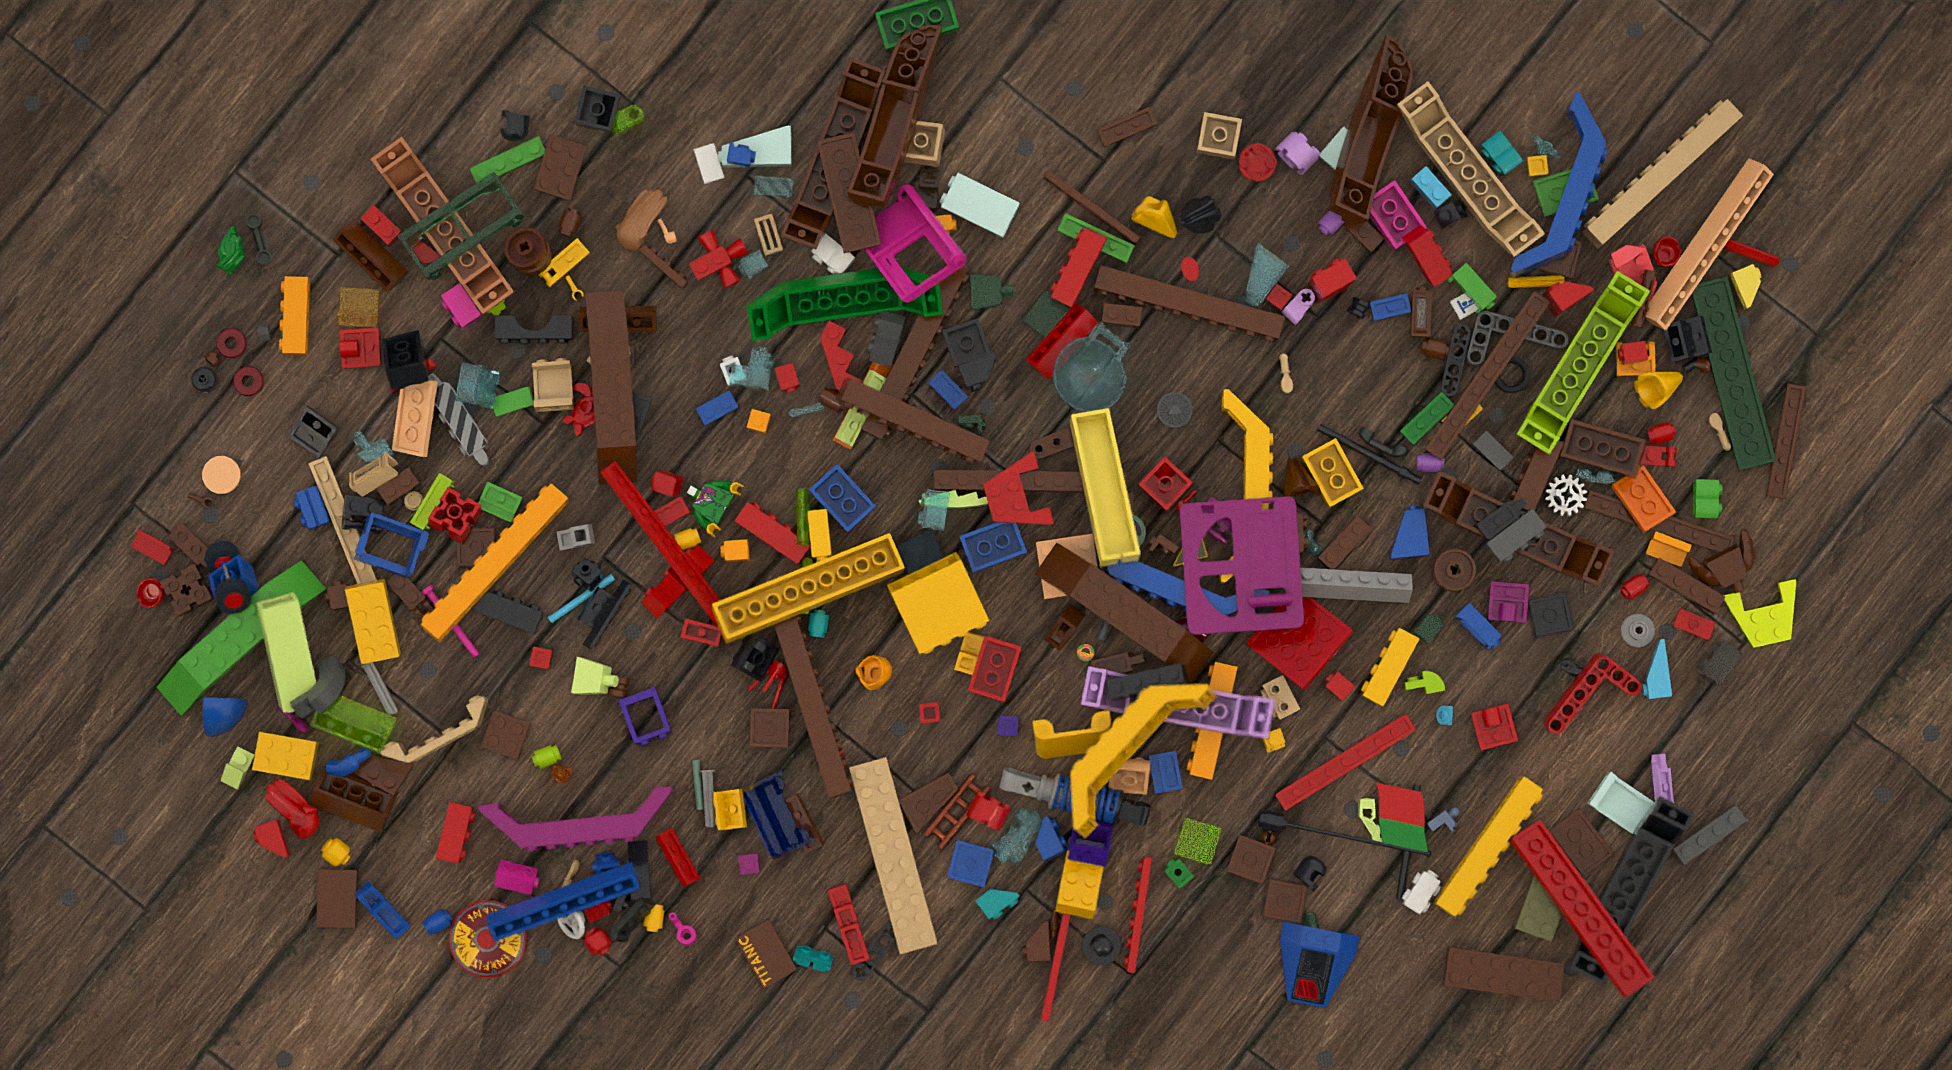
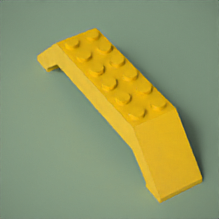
M1224 389L1222 392V412H1227L1244 430L1243 500L1272 498V491H1269V485L1272 483L1273 473L1269 472V465L1273 464V452H1269V446L1273 445V433H1270V428L1229 389ZM1261 503L1262 510H1268L1271 503ZM1233 574L1219 575V584H1224Z
M1206 684L1150 686L1148 689H1144L1139 694V699L1126 708V713L1113 722V727L1100 736V741L1087 750L1086 756L1082 760H1078L1074 764L1071 771L1073 827L1085 839L1099 825L1095 821L1096 794L1174 710L1198 707L1205 710L1217 697Z

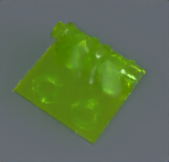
M1185 817L1174 854L1211 865L1222 828Z

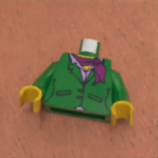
M715 480L709 482V484L705 483L702 489L694 485L690 486L686 495L695 499L692 505L694 508L693 514L698 524L712 537H715L713 534L715 529L721 530L718 524L735 494L741 495V493L737 492L738 487H744V485L726 480Z

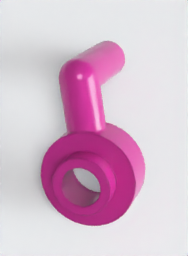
M670 913L669 919L678 930V941L684 946L694 944L697 939L694 928L688 925L684 926L675 913ZM686 934L691 935L690 939L688 940L684 939V936Z

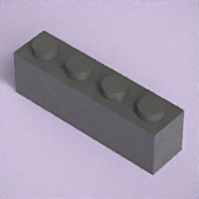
M1732 805L1675 845L1671 852L1681 865H1685L1747 820L1736 805Z

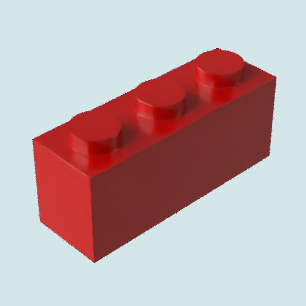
M1419 225L1402 237L1427 282L1436 287L1453 275L1450 270L1452 266L1446 257L1443 258L1441 254L1443 250L1438 243L1435 244L1433 241L1435 236L1429 228L1426 230L1422 225Z
M449 802L436 859L460 864L461 860L464 861L466 856V849H464L465 841L469 842L471 831L468 830L469 825L474 822L476 812H473L474 807Z

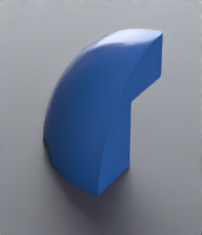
M203 697V722L206 736H218L230 731L242 719L247 707V699Z

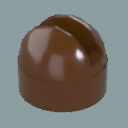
M210 351L204 356V359L215 368L221 361V356L217 355V351Z
M1265 830L1262 832L1260 839L1262 843L1272 845L1276 841V835L1273 831ZM1268 833H1271L1270 841L1266 842Z

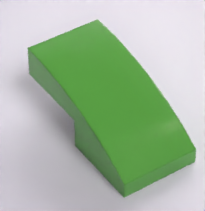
M530 386L490 398L496 417L534 405Z

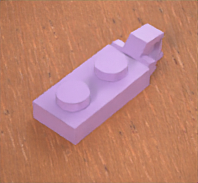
M1654 754L1652 755L1651 764L1655 802L1661 796L1674 803L1671 768L1667 767L1666 755Z

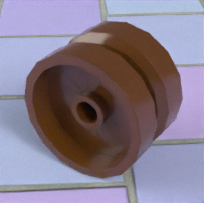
M525 227L516 230L509 236L505 244L507 259L523 275H538L545 271L551 263L553 256L552 247L542 234L533 228Z
M1446 550L1437 556L1433 562L1431 570L1433 580L1437 586L1445 591H1461L1468 587L1475 578V561L1464 550ZM1451 567L1456 568L1457 572L1455 574H1452Z

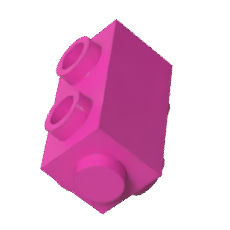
M500 860L494 886L532 895L533 889L538 888L540 877H537L538 869Z

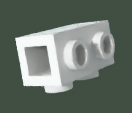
M1430 870L1428 872L1422 871L1421 874L1418 872L1412 881L1414 883L1412 889H1407L1402 896V899H1404L1402 904L1418 914H1421V912L1425 913L1431 904L1428 902L1432 895L1436 896L1441 888L1439 886L1441 881L1437 879L1438 875Z

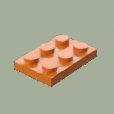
M1644 465L1639 468L1636 479L1625 476L1611 486L1643 533L1676 513Z

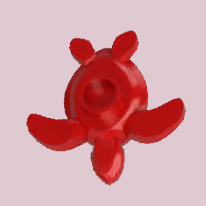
M577 383L573 386V389L582 393L584 397L576 402L572 415L563 418L564 423L568 425L573 424L575 435L578 437L582 435L583 428L595 424L592 387L585 383Z

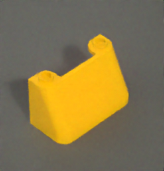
M1102 711L1093 715L1090 724L1091 729L1054 734L1053 726L1049 721H1032L1037 755L1043 759L1085 754L1091 746H1095L1100 741L1099 738L1104 732H1108L1111 729L1110 711Z

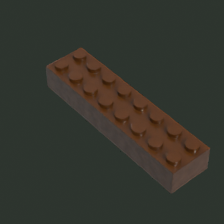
M851 378L844 379L836 397L840 401L839 405L848 409L857 408V413L866 417L875 416V421L886 425L890 423L892 424L891 428L899 432L905 433V431L910 432L908 436L917 440H923L924 438L927 440L926 444L935 448L944 447V452L955 456L959 454L961 455L960 459L968 463L981 462L990 442L983 437Z

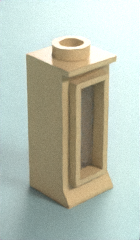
M384 452L383 456L378 457L353 474L349 473V486L352 491L357 492L363 497L396 477L398 472L392 467L398 465V463L387 452Z

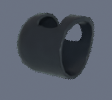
M502 110L501 116L507 118L506 127L504 129L500 128L502 137L513 142L524 140L528 134L530 116Z
M1306 856L1295 869L1293 875L1315 892L1318 886L1313 882L1318 875L1325 877L1327 867L1319 858Z

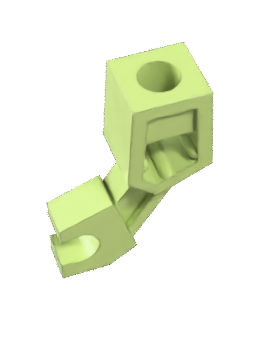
M1359 798L1358 817L1361 818L1371 834V839L1382 842L1380 826L1375 825L1373 821L1376 818L1375 799ZM1363 809H1371V816L1369 818L1363 816Z

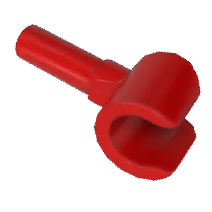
M1195 489L1176 504V509L1179 513L1181 506L1198 493Z

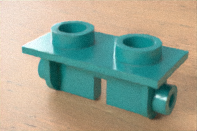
M797 945L793 961L796 964L808 968L810 961L814 962L812 969L824 973L826 971L830 972L834 956L826 951L819 952L805 945Z

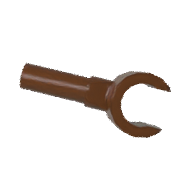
M191 493L188 494V498L202 503L207 509L211 508L205 506L204 502L207 499L213 501L212 498H202Z

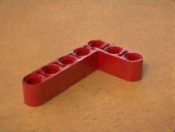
M1597 653L1589 660L1546 716L1544 725L1553 734L1562 733L1605 677L1631 696L1638 695L1642 685L1639 680L1605 654ZM1601 659H1605V665L1598 667V662ZM1616 670H1620L1619 677L1614 679L1613 673ZM1593 674V680L1587 683V676ZM1634 681V682H1635L1634 688L1631 689V690H1628V689H1627V685H1628L1630 682ZM1581 689V690H1582L1581 696L1578 697V698H1575V697H1574L1575 691ZM1570 705V710L1567 713H1563V707ZM1554 720H1558L1557 727L1551 728V723Z

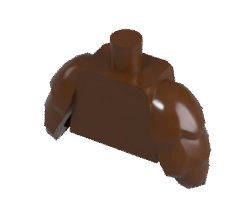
M1741 529L1740 548L1737 544H1734L1704 559L1703 561L1707 567L1690 555L1687 558V562L1691 567V571L1698 576L1701 582L1710 586L1721 585L1723 588L1731 586L1733 592L1738 593L1744 590L1741 580L1748 576L1747 571L1754 564L1755 551L1753 550V540L1746 529Z

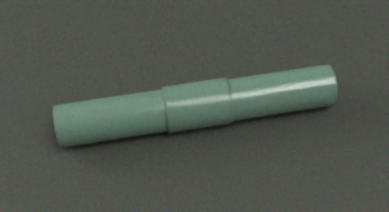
M692 760L696 809L703 810V787L701 773H699L700 760Z

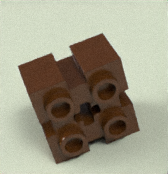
M196 564L182 570V576L179 578L176 575H172L160 581L166 595L173 596L174 601L170 603L179 617L193 611V605L195 604L203 606L215 600L209 586L202 585L201 581L205 578ZM186 586L191 587V590H189V595L184 593Z

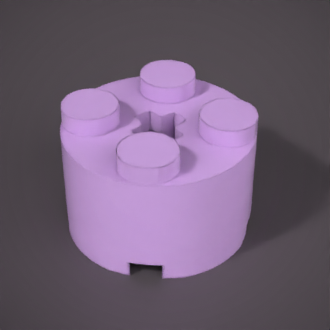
M1291 132L1275 150L1279 151L1278 155L1289 167H1296L1299 169L1297 173L1303 175L1319 159L1320 152L1314 146H1309L1307 143L1308 139L1301 132Z

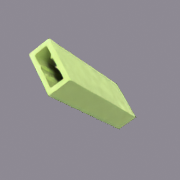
M289 593L256 603L278 704L283 713L294 712L295 710L291 707L290 702L307 693L316 684L299 601L294 593Z

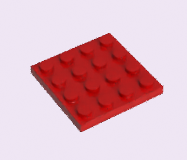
M1302 597L1304 622L1300 627L1256 630L1246 642L1251 649L1303 690L1310 685L1353 634L1351 628L1311 597ZM1277 606L1272 613H1285L1287 606Z

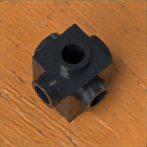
M584 558L573 567V581L579 587L583 586L590 592L604 579L600 567L594 561L590 562Z

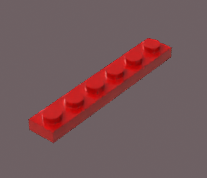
M1143 857V861L1139 860L1138 872H1141L1140 880H1136L1135 885L1138 897L1133 899L1132 910H1135V917H1131L1129 929H1133L1132 937L1127 939L1126 948H1130L1129 956H1125L1123 967H1126V971L1135 973L1152 858Z

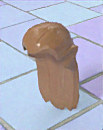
M651 189L641 192L627 211L624 220L616 226L617 239L623 248L637 251L643 246L651 223L667 202V197H663L662 191L658 189L653 191Z

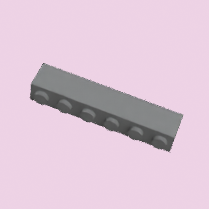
M1300 568L1302 597L1409 603L1413 591L1412 574Z

